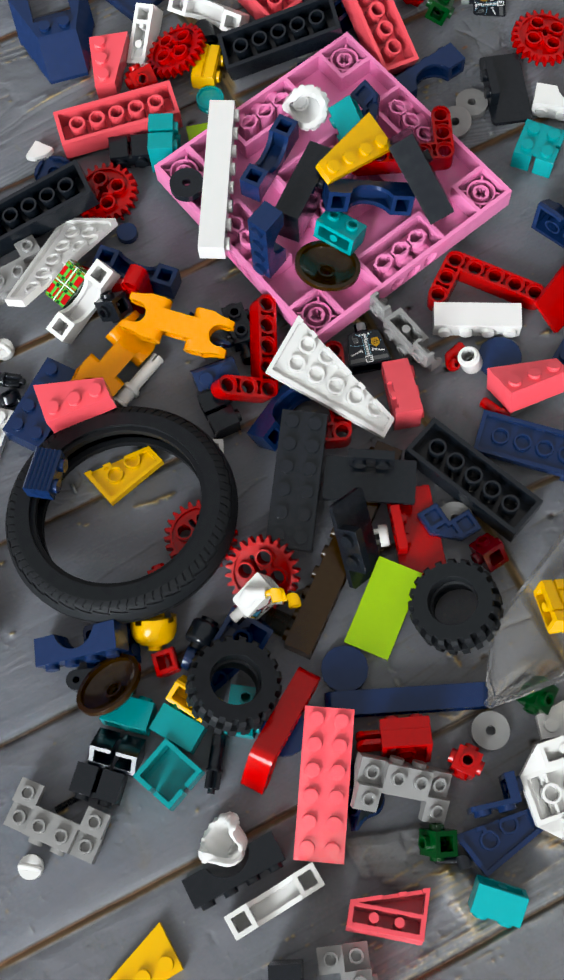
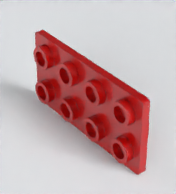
M564 264L534 301V305L554 333H558L564 326Z
M428 484L416 486L414 505L387 504L398 562L421 573L427 567L430 570L435 568L434 563L439 561L442 564H446L441 537L429 535L417 517L418 513L433 505Z

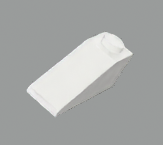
M136 3L126 62L128 64L139 62L141 65L147 63V55L150 54L149 49L154 47L152 43L156 42L159 36L163 11L154 4Z

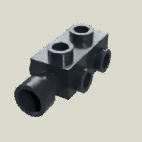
M242 302L232 303L221 308L222 316L234 321L236 325L234 331H228L229 335H226V339L233 345L232 347H234L236 352L241 351L240 357L243 364L251 365L249 310H244Z

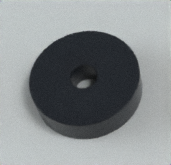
M182 168L171 176L170 189L176 199L190 202L202 195L203 177L197 170Z

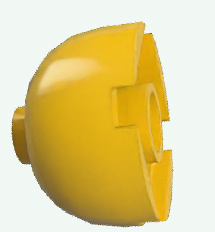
M165 613L146 620L130 623L132 637L141 646H147L149 651L162 650V645L168 644L174 639L177 631V614L170 613L171 617H165Z

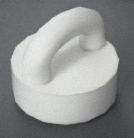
M0 339V360H9L14 356L15 347L10 340Z
M381 524L378 525L377 529H373L374 535L379 534L380 539H376L377 545L381 544V548L388 547L390 539L387 525Z
M35 854L24 856L17 865L20 876L26 880L39 878L44 871L43 859Z

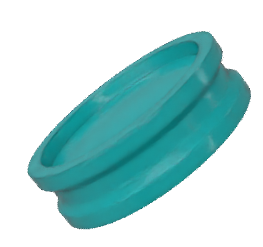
M216 86L201 88L196 95L199 110L209 114L210 100H224L222 90Z

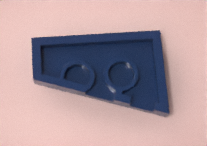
M525 809L457 834V841L485 877H488L543 830L535 826L530 810Z

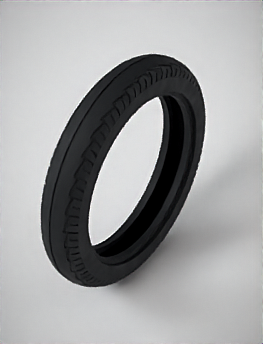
M137 406L117 407L77 423V425L65 428L55 434L53 433L39 446L40 448L61 450L68 460V469L66 473H63L61 482L76 466L95 454L116 447L135 445L150 446L176 456L198 478L202 495L200 515L196 527L185 546L174 558L156 571L141 578L121 583L86 581L65 572L52 561L44 534L45 516L50 500L29 497L22 489L34 452L18 474L11 490L6 510L5 531L9 553L19 576L41 601L60 613L81 621L100 623L114 619L119 623L126 624L146 620L175 608L189 599L209 581L224 560L235 534L238 517V493L233 472L225 455L211 437L198 426L183 417L159 409Z

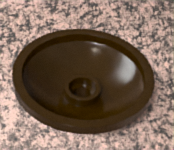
M321 240L310 242L301 247L296 254L294 263L296 273L301 280L315 289L328 292L340 291L352 286L357 281L361 268L355 253L348 256Z
M120 654L119 657L107 658L95 666L84 678L78 689L76 701L79 709L88 716H101L120 708L130 699L138 687L141 677L140 663L132 655Z

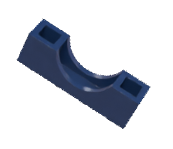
M450 42L394 77L417 98V85L421 81L432 77L441 78L446 81L451 80L463 72L465 57Z
M281 114L278 115L269 130L268 140L261 157L255 164L249 163L240 178L242 195L261 202L299 138L298 121Z
M338 179L329 185L324 182L322 200L325 210L330 212H348L349 208L354 205L369 204L382 208L389 215L410 216L415 195L407 182Z
M264 201L247 221L253 268L258 274L265 275L271 279L286 261V249L275 242L280 230L284 226L282 211Z
M100 245L92 261L94 263L96 259H99L121 275V279L124 278L130 264H137L128 259L120 250ZM161 263L155 267L140 265L147 270L155 294L171 299L175 298L182 283L179 269Z
M283 384L278 390L277 395L271 399L247 432L248 436L259 447L276 451L278 448L282 409L293 410L298 405L312 399Z
M112 619L93 624L88 639L77 648L70 644L67 637L53 634L34 639L35 665L38 668L46 669V672H57L63 666L72 668L80 666V662L84 661L86 663L99 662L100 658L105 656L106 658L119 657L120 653L129 651L127 623L122 624Z

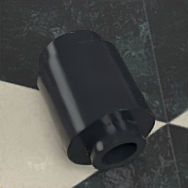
M206 19L197 21L195 25L204 33V37L207 40L205 44L217 45L218 37L212 23Z

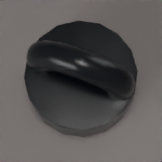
M15 388L0 394L1 406L12 411L15 410L22 399L20 393ZM17 401V403H16L15 405H13V406H8L9 404H11V403Z

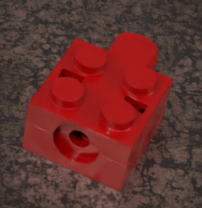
M412 714L408 717L400 718L394 715L386 716L384 719H379V730L359 731L355 734L356 749L359 752L380 751L382 757L390 758V755H396L404 758L407 762H412L413 759L425 763L431 762L433 740L429 715Z

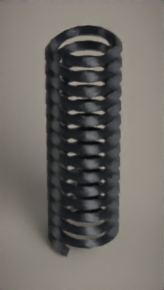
M73 796L55 806L56 813L66 809L73 803L75 804L76 801L78 802L77 798Z

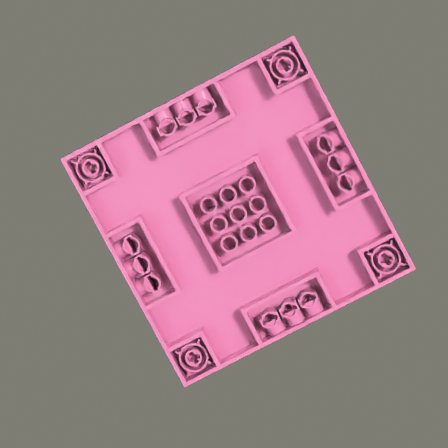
M348 32L236 108L240 111V119L235 124V127H238V140H234V145H237V158H233V163L236 164V174L231 179V181H234V194H230V199L233 200V213H229V218L232 219V230L227 233V237H230V251L226 250V256L262 295L269 294L275 299L277 312L291 327L299 315L323 343L370 309V296L378 291L379 298L387 297L508 206L512 190L453 134L455 150L452 166L447 170L435 171L452 203L453 213L431 225L416 197L410 216L389 215L382 208L369 204H357L350 207L348 212H342L367 226L364 241L354 251L359 259L361 268L359 277L352 286L340 291H321L306 284L296 273L294 263L299 249L310 242L319 240L313 235L316 220L326 211L322 199L300 242L280 235L277 236L275 242L286 249V261L271 279L265 275L258 274L253 268L247 220L264 201L274 207L277 205L310 141L333 148L339 142L337 138L339 133L329 120L331 117L329 112L325 123H321L320 127L315 131L310 129L305 131L299 128L298 140L261 202L241 194L240 178L249 163L255 164L261 157L268 140L269 130L278 115L281 114L293 119L290 114L283 111L282 105L285 98L294 88H298L301 84H313L314 87H320L321 91L327 93V97L330 100L328 106L331 107L350 95L366 80L380 95L378 125L388 139L411 126L419 143L431 142L429 128L431 112ZM207 129L154 165L157 180L171 195L170 178L177 170L192 168L197 170L203 177ZM349 173L340 178L407 182L403 173L355 176ZM172 195L199 225L202 195L190 202L180 201Z

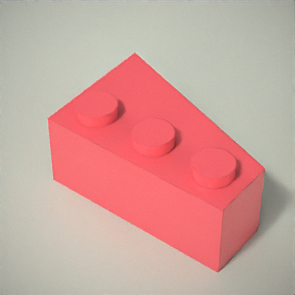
M128 31L89 37L94 82L99 99L120 94L124 70L127 67L126 62L130 43Z
M408 358L382 362L381 374L390 414L395 418L392 423L394 431L420 426L421 418H424V409L418 385H416L414 380V366L410 365Z
M557 358L487 368V389L510 413L563 393L564 364Z
M103 377L33 385L45 421L54 434L117 408L112 393Z
M431 888L350 899L345 931L422 945L425 938Z

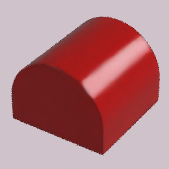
M171 646L151 654L157 677H168L181 671L175 647Z

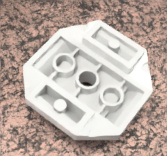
M564 735L535 744L518 776H520L523 792L535 826L564 840Z

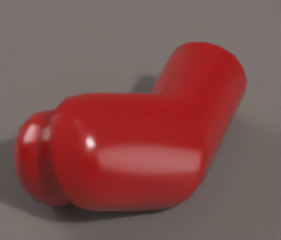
M462 342L456 343L444 355L445 366L451 372H455L460 368L458 353L465 347Z
M487 397L483 398L480 402V407L485 410L507 416L512 414L504 406L501 408Z

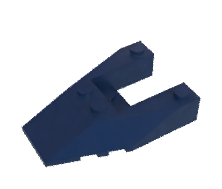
M8 0L20 44L24 46L29 56L36 62L38 68L50 84L89 75L91 61L89 37H93L95 23L88 0H68L69 10L33 18L29 0Z

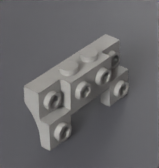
M33 235L15 243L14 246L20 257L0 267V306L6 303L4 299L41 249Z
M378 291L370 296L369 308L383 322L382 333L386 340L394 343L402 357L408 358L409 361L415 359L416 362L422 367L427 368L430 372L439 367L442 362L441 357H435L434 353L427 349L429 337L401 307L393 311L386 298H379Z
M358 752L354 764V787L350 806L353 809L376 813L381 793L420 800L421 806L418 818L421 821L444 823L450 804L446 797L453 774L447 769L427 766V763L413 759L412 762H407L404 758L396 755H390V758Z
M22 777L12 798L14 802L3 825L29 836L28 842L41 847L44 843L51 846L50 852L63 857L67 853L90 864H95L113 816L88 806L81 824L40 807L39 804L47 787Z
M367 940L316 947L319 975L340 973L341 980H378L377 973H372Z

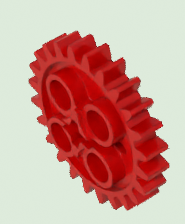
M541 9L540 14L533 10L532 15L526 12L525 17L520 16L519 21L515 22L511 33L512 47L517 48L516 54L522 53L521 59L527 57L529 58L528 63L535 61L536 66H538L539 62H542L544 67H546L547 63L554 66L555 61L561 64L562 60H564V17L559 19V13L553 16L551 10H549L548 14H545L543 9Z
M184 23L182 27L177 24L176 29L170 27L168 33L166 31L163 32V37H157L158 42L152 43L154 47L149 49L150 54L147 55L149 60L146 62L150 63L156 77L159 76L160 79L165 77L168 80L172 75L175 79L178 73L182 76L184 70L189 72V67L196 66L195 61L201 60L199 55L205 53L203 48L207 47L205 44L207 40L202 30L192 23L189 25Z
M112 162L109 167L105 163L102 164V168H98L95 165L94 171L88 168V175L86 177L100 204L85 211L80 216L83 218H116V221L117 218L124 220L123 214L130 215L129 208H135L133 202L139 200L136 194H139L138 184L133 174L129 173L127 168L122 169L120 164L115 168Z
M197 500L196 506L188 502V509L180 506V514L173 512L175 520H167L171 528H164L165 533L169 535L164 537V541L169 543L165 547L167 551H172L169 554L171 559L185 546L194 531L189 522L193 521L195 525L197 524L201 509L199 500ZM235 530L234 537L238 536V530ZM182 531H191L188 537H180ZM233 538L231 545H237V539ZM230 545L228 552L234 553L233 547ZM226 554L224 559L229 561V555Z
M259 534L256 541L253 536L248 538V543L244 540L241 541L240 547L236 546L233 548L235 554L228 556L232 562L225 565L226 568L231 570L225 574V577L232 578L227 585L235 586L232 595L238 593L257 572L264 569L267 572L264 575L271 577L280 588L284 589L286 595L292 593L291 591H296L298 586L294 583L299 582L301 578L295 574L299 573L301 568L294 567L299 559L291 558L295 551L287 552L288 543L280 546V538L272 542L271 535H268L265 540H263L262 534ZM262 551H265L270 555V561H264L262 559ZM243 564L251 567V574L243 571ZM274 571H280L284 576V580H277L274 576ZM275 604L272 607L276 609L278 605Z

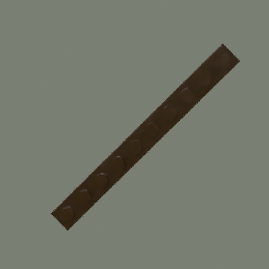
M377 440L375 447H370V450L395 451V459L401 460L402 450ZM366 502L371 523L381 503ZM334 527L330 533L332 538L330 545H325L320 557L323 560L320 566L316 565L311 574V578H313L311 586H306L301 598L304 601L301 607L296 608L292 615L294 623L291 628H286L282 640L285 641V649L309 660L314 653L347 580Z

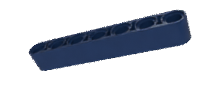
M489 682L324 693L325 707L355 709L354 718L480 710L492 707Z

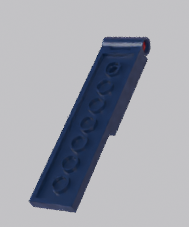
M484 409L474 444L476 450L486 457L560 477V481H564L563 430Z

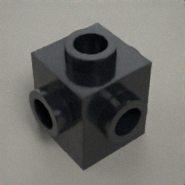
M105 291L100 295L101 298L94 302L98 315L103 322H120L134 310L125 291Z

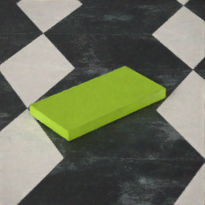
M379 556L344 643L388 661L408 612V602L412 600L409 596L411 588L416 589L414 581L417 577L421 578L423 573Z

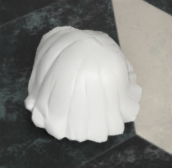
M301 84L298 88H294L285 98L282 109L290 114L294 120L298 121L301 130L309 131L310 129L315 131L320 127L321 123H325L327 115H329L328 108L330 107L328 103L330 100L327 97V93L321 91L320 87H314L313 84Z
M231 811L221 813L219 817H215L209 823L208 829L204 831V835L201 838L198 850V857L202 863L206 864L208 862L223 867H231L242 861L245 856L248 839L239 825L240 821L237 813Z

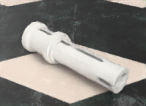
M152 353L151 357L129 382H125L119 393L113 396L117 407H127L134 398L139 396V390L164 362L159 355L157 356L156 353Z

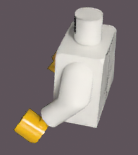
M257 572L234 596L233 602L238 607L229 616L236 624L240 625L247 617L259 619L275 604L283 605L284 602H288L290 609L301 607V600L297 593L286 595L284 589L280 588L271 577Z

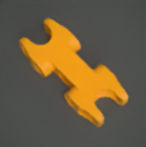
M131 292L129 297L131 302L145 308L146 313L137 322L122 320L120 325L122 330L143 341L160 344L162 335L186 341L183 350L189 354L203 358H226V350L212 344L210 337L218 330L234 331L236 326L234 321L218 314L216 311L200 307L196 308L194 316L172 311L173 301L166 297L152 293Z
M135 310L122 320L135 322L140 313ZM121 320L105 337L113 344L100 360L91 353L75 370L70 381L103 377L112 396H115L125 384L117 375L129 361L139 367L152 353L156 344L143 341L122 330L120 327Z

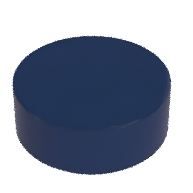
M123 223L117 228L116 234L121 243L132 244L137 240V228L132 223Z
M187 647L180 668L187 671L190 669L197 652L195 648Z

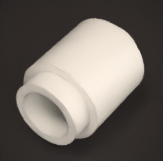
M464 347L458 353V362L464 372L474 374L482 368L483 360L475 347Z

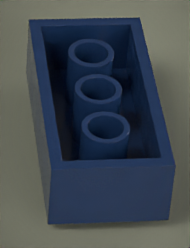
M47 357L2 429L9 440L35 451L37 446L39 447L54 433L45 421L33 385L70 381L74 375V369Z

